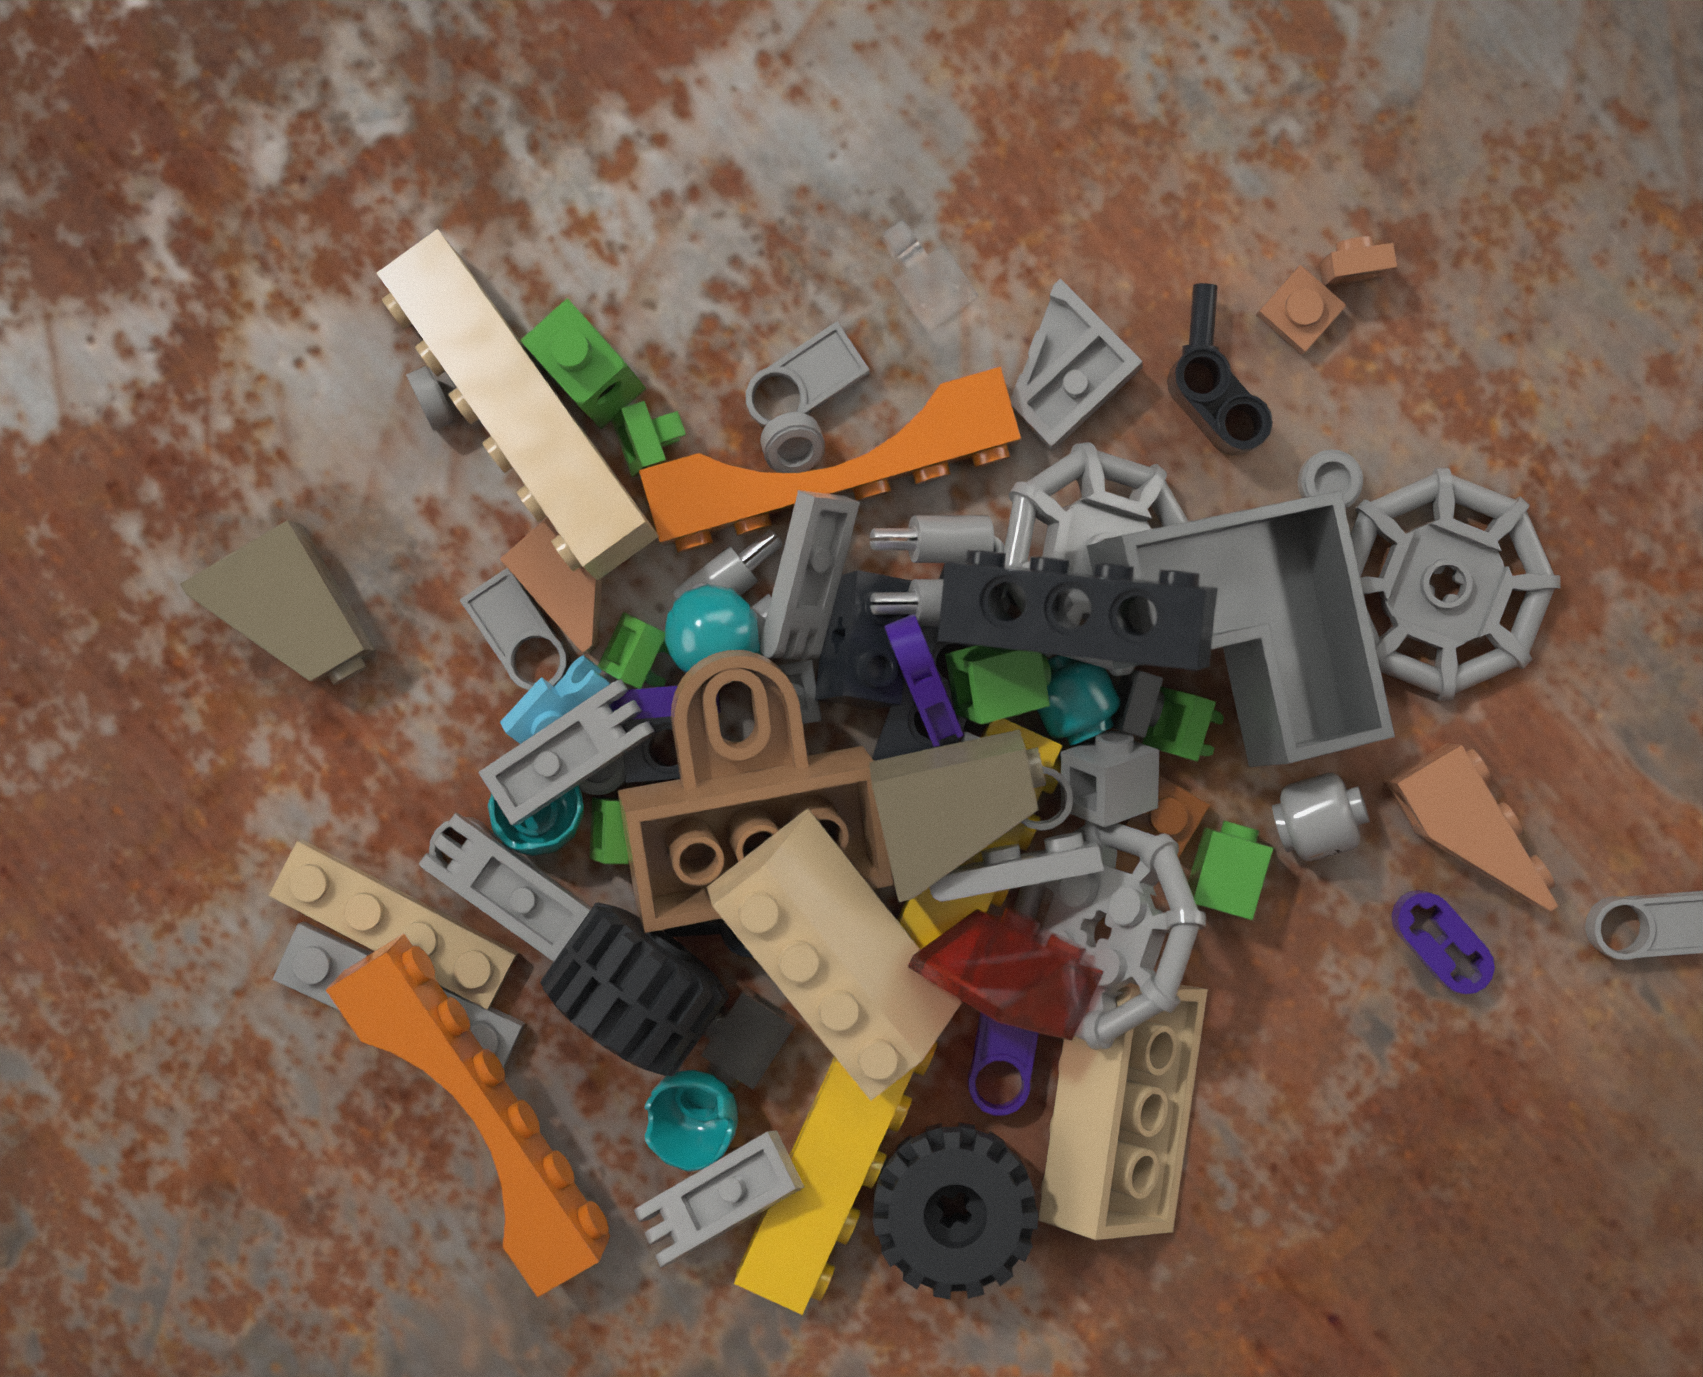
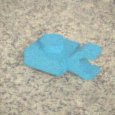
M582 655L571 664L566 674L555 686L541 677L500 721V724L507 735L521 744L611 683L600 675L602 670L599 666Z

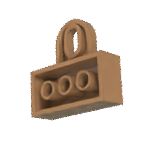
M744 650L722 651L702 659L689 669L677 686L671 706V720L680 779L617 790L636 907L644 932L648 933L721 919L722 917L711 904L707 886L807 808H809L872 889L893 886L891 865L871 783L869 762L874 760L865 748L858 746L807 756L797 693L785 673L774 662L760 654ZM732 681H740L749 686L755 722L752 733L746 739L739 742H731L721 736L716 705L718 691L723 685Z

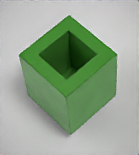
M978 645L945 654L954 711L960 717L979 724H985L1050 706L1047 686L1051 682V669L1047 657L1041 652Z
M1225 820L1223 821L1221 831L1204 827L1188 881L1197 905L1253 920L1273 851L1272 847L1257 842L1259 830Z

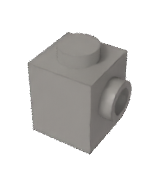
M1106 731L1096 735V740L1061 751V775L1067 779L1073 794L1070 814L1102 827H1108L1158 808V749L1134 741V737L1129 733ZM1061 786V808H1062L1063 802H1064V792H1063V788H1062V786Z

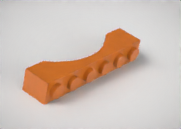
M1000 366L941 383L923 409L896 435L870 452L834 467L801 473H766L730 466L697 453L641 469L639 472L656 532L659 535V542L664 546L675 543L677 553L712 544L711 533L734 526L737 536H741L773 526L770 516L794 509L798 490L834 495H844L853 492L856 501H864L892 492L889 482L913 475L915 485L951 475L949 464L972 458L975 468L1006 460L1011 457L1008 447L1017 445L1021 440V436Z
M403 933L345 969L326 989V992L361 1042L391 1052L423 1070L450 1092L474 1121L491 1152L501 1182L505 1214L503 1248L538 1298L600 1261L611 1236L607 1219L595 1202H587L574 1183V1173L566 1157L561 1152L553 1151L540 1133L539 1120L534 1110L526 1101H518L507 1085L503 1066L497 1056L491 1050L483 1049L470 1030V1020L463 1006L455 998H448L434 978L435 969L429 956L419 946H413Z

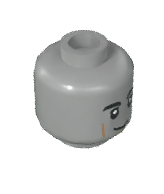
M1333 772L1286 785L1281 791V803L1272 805L1276 827L1285 851L1291 852L1296 850L1297 854L1306 861H1316L1355 849L1360 842L1359 825L1370 822L1359 786L1347 790L1344 781Z

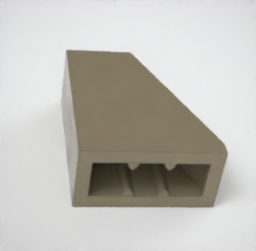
M287 520L180 583L187 596L309 681H326L330 678L334 686L341 684L366 669L362 659L376 651V648L302 524Z
M1020 729L869 762L871 783L899 902L912 900L1038 810L1034 788L1046 785L1038 747L1026 750Z

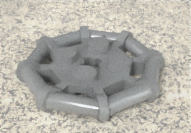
M1090 442L1078 443L1072 447L1070 454L1027 482H1016L1010 491L1009 498L1012 501V508L1003 552L1006 553L1005 565L1029 568L1030 561H1028L1035 518L1048 525L1042 557L1070 560L1069 572L1093 574L1086 545L1120 535L1151 529L1146 521L1153 519L1148 511L1150 506H1152L1163 527L1188 522V519L1165 480L1167 472L1158 464H1153L1150 467L1098 451ZM1105 479L1132 487L1129 499L1106 492ZM1076 480L1082 497L1062 508L1050 496ZM1010 583L1006 588L1023 614L1026 607L1025 593L1017 584ZM1074 589L1065 600V613L1072 623L1078 625L1081 618L1088 620L1091 613V604L1088 597L1080 590ZM1042 653L1046 657L1054 655L1050 653ZM1059 655L1106 668L1113 676L1128 675L1134 668L1133 666L1114 670L1110 660Z
M1435 468L1432 475L1371 502L1364 499L1355 508L1358 516L1351 531V538L1363 593H1379L1382 610L1390 618L1393 625L1392 628L1379 637L1368 613L1382 673L1433 692L1438 700H1453L1455 693L1515 667L1524 669L1532 661V657L1529 654L1553 592L1556 588H1561L1560 575H1554L1527 513L1530 505L1521 496L1513 499L1454 476L1449 468ZM1432 503L1435 521L1414 528L1410 532L1405 533L1393 519L1425 504ZM1455 503L1493 517V520L1485 531L1453 519ZM1507 533L1510 535L1526 574L1512 576L1509 567L1504 566L1499 554L1501 548L1498 540ZM1378 534L1392 544L1379 578L1361 577ZM1445 567H1449L1454 570L1452 581L1459 584L1460 589L1457 595L1446 594L1441 601L1434 596L1435 588L1429 585L1430 577L1432 574H1441ZM1512 590L1526 591L1510 632L1501 626L1499 622ZM1486 635L1495 647V650L1458 665L1456 648L1465 644V642ZM1405 637L1417 640L1437 648L1435 666L1394 650L1400 646Z
M1086 820L1085 825L1072 833L1081 832L1083 842L1094 840L1099 845L1104 871L1020 887L1005 931L999 932V946L1006 949L1024 1002L1021 1012L1031 1024L1044 1023L1083 1039L1090 1048L1098 1050L1110 1048L1115 1038L1163 1011L1171 1013L1180 1003L1177 992L1198 930L1206 927V914L1197 908L1177 857L1179 845L1170 835L1160 834L1155 836L1119 823L1102 827ZM1117 849L1140 857V861L1132 874L1115 869ZM1159 881L1170 907V911L1166 913L1155 909L1150 894L1156 896L1153 886ZM1047 887L1054 895L1042 929H1032ZM1106 916L1105 924L1112 928L1111 935L1108 940L1099 939L1096 944L1094 939L1095 927ZM1170 933L1157 972H1155L1154 967L1165 935ZM1032 949H1039L1041 960L1051 967L1053 976L1045 984L1041 978ZM1129 983L1138 985L1141 988V994L1116 1008L1115 998L1123 993L1118 991ZM1073 989L1090 995L1089 1011L1087 1013L1064 1005Z

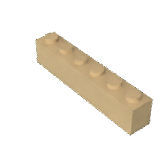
M438 229L377 272L390 291L388 295L382 298L385 306L403 329L413 324L419 332L423 341L415 346L416 350L437 377L445 371L457 387L448 394L469 424H473L478 419L482 422L491 435L482 442L485 449L504 473L511 468L515 469L525 484L516 491L518 496L538 522L546 517L550 519L560 534L551 542L573 572L582 566L598 581L659 537L459 254Z

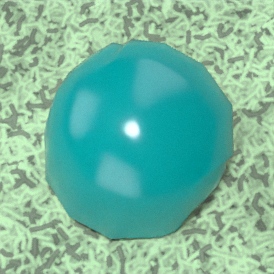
M706 584L685 591L673 603V608L667 614L665 625L666 646L675 664L685 673L702 659L718 652L744 650L761 654L758 639V616L750 608V605L732 588Z
M579 785L519 825L510 824L492 794L488 802V812L494 834L508 848L528 856L557 852L575 837L584 815L583 798Z
M699 1070L679 1071L673 1076L667 1075L652 1090L651 1096L644 1106L645 1110L648 1111V1126L644 1137L648 1147L665 1164L687 1172L702 1170L724 1156L735 1136L739 1119L734 1094L729 1091L728 1086L718 1077Z

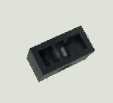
M860 570L841 575L820 655L815 701L869 710L901 705L904 674L889 640L885 625L905 618L909 614H873L870 605H908V602H870L873 593L909 592L912 580Z

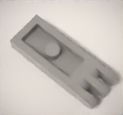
M798 490L760 641V650L764 657L801 658L803 660H816L820 657L860 502L842 495Z
M622 679L611 683L478 772L511 825H519L655 733L649 721L635 726L628 733L623 729L622 726L642 712L635 700L626 703L614 712L609 707L611 703L620 699L628 692V688Z
M455 812L448 824L457 833L467 838L465 843L460 845L449 836L440 833L433 844L451 857L452 861L447 866L437 857L426 853L419 862V865L554 962L592 907L467 818Z
M1075 832L1044 839V850L1021 854L1019 844L986 849L981 851L983 861L958 866L930 886V892L936 900L948 901L1101 872L1104 870L1099 845L1094 840L1083 842L1082 833Z
M767 1131L637 1207L634 1212L639 1222L650 1220L661 1213L664 1221L652 1227L644 1234L650 1245L672 1236L675 1244L655 1255L660 1268L676 1262L803 1189L804 1185L778 1132Z

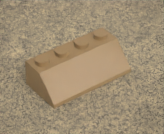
M809 808L707 886L713 908L870 1100H873L922 1062L962 1004L960 998Z
M1129 983L1118 991L1123 993L1115 998L1116 1008L1141 994V988L1138 985ZM1180 985L1177 992L1180 1003L1173 1012L1163 1011L1115 1038L1112 1046L1108 1049L1094 1050L1088 1046L1085 1040L1065 1032L1062 1055L1058 1065L1059 1078L1054 1113L1050 1122V1141L1045 1176L1041 1184L1042 1197L1039 1221L1094 1240L1173 1232L1208 989ZM1073 989L1068 998L1067 1006L1087 1013L1089 1011L1090 995Z

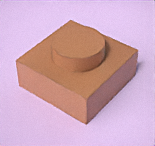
M1372 236L1356 237L1337 242L1335 244L1336 251L1331 252L1319 263L1322 284L1325 287L1384 278L1397 268L1394 243L1374 245Z
M1299 265L1255 315L1302 355L1346 307V304L1302 265Z

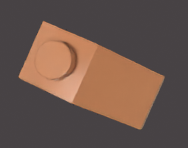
M547 517L502 556L500 560L582 653L590 654L599 646L603 577L597 581L582 566L574 572L569 568L551 542L560 534Z

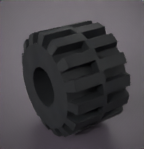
M600 902L594 904L540 982L543 986L542 989L555 1007L591 1039L625 1061L644 1070L664 1076L676 1074L729 999V994L718 977L676 939L662 930L645 933L640 917L622 908Z
M958 1122V1127H942V1123L927 1126L926 1132L914 1138L910 1134L898 1144V1150L890 1159H886L880 1171L874 1193L875 1236L879 1237L882 1245L881 1253L890 1268L896 1265L903 1272V1281L917 1290L920 1284L933 1289V1297L951 1299V1292L967 1291V1297L970 1299L985 1295L983 1287L994 1281H997L1001 1287L1014 1276L1012 1268L1018 1260L1026 1261L1033 1247L1031 1243L1033 1229L1037 1230L1038 1210L1034 1196L1036 1194L1024 1164L1017 1153H1013L1006 1146L1003 1139L991 1131L989 1134L976 1130L973 1124ZM959 1192L965 1194L964 1202L968 1212L964 1216L955 1212L950 1219L944 1217L943 1203L939 1199L943 1195L953 1199Z

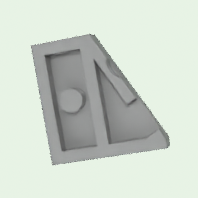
M1060 278L1053 285L1050 293V302L1039 331L1036 330L1029 348L1023 373L1019 375L1010 398L1013 411L1053 452L1143 368V361Z

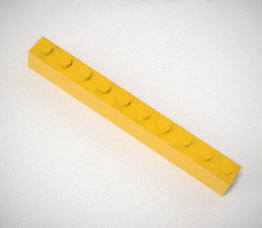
M1006 719L986 723L980 738L1020 729L1026 750L1038 747L1042 766L1052 768L1061 774V758L1058 755L1063 745ZM1044 774L1046 785L1034 788L1037 801L1042 791L1051 795L1055 790L1058 781L1052 775ZM1032 814L1028 819L1040 821L1041 817ZM1019 823L981 851L1012 844H1019V848L1026 851L1037 829L1028 828L1023 823ZM981 851L961 865L983 861ZM929 887L912 900H907L903 904L897 918L898 922L959 998L963 986L956 983L955 980L964 960L973 964L976 962L989 933V929L980 926L990 904L1001 907L1009 889L954 900L938 901L931 895ZM935 1041L922 1062L873 1100L867 1097L834 1056L789 1154L804 1188L763 1211L737 1268L735 1285L803 1315L810 1297L821 1301L835 1269V1266L826 1262L836 1241L844 1245L848 1243L861 1212L852 1207L862 1185L870 1189L874 1186L886 1158V1154L878 1151L887 1129L894 1132L899 1131L912 1101V1098L904 1095L913 1072L921 1076L925 1074L938 1042Z

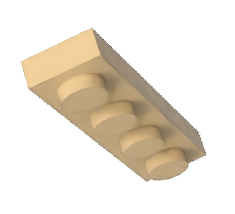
M303 839L296 842L269 894L270 897L373 951L378 950L404 933L413 946H419L429 956L435 969L434 978L440 986L486 1010L494 1002L519 952Z

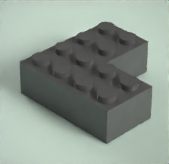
M1341 490L1120 535L1086 545L1092 573H1094V563L1134 566L1133 579L1159 581L1161 569L1200 573L1199 586L1218 587L1211 649L1223 647L1249 767L1290 764L1395 737ZM1138 596L1130 604L1128 617L1136 630L1148 633L1156 623L1157 613L1155 606L1149 599ZM1112 661L1114 670L1144 665Z

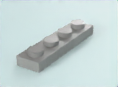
M303 921L297 924L272 980L338 1009L326 992V989L345 969L372 952ZM441 986L448 998H455L465 1009L470 1020V1030L482 1048L491 1050L501 1062L503 1069H505L525 1022L492 1007L486 1010Z

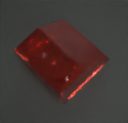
M1008 907L1005 908L1002 916L976 909L915 953L908 964V968L998 1023L1071 1041L1104 973L1103 970L1082 959L1086 948L1055 933H1051L1049 939L1036 933L1040 922Z

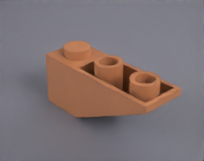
M1446 743L1384 780L1415 834L1531 905L1548 911L1559 907L1549 891L1555 887L1551 873L1537 855L1529 857L1518 839V836L1523 834L1521 823L1505 802L1497 804L1485 784L1492 780L1491 774L1482 758L1474 749L1471 748L1466 751L1463 745Z

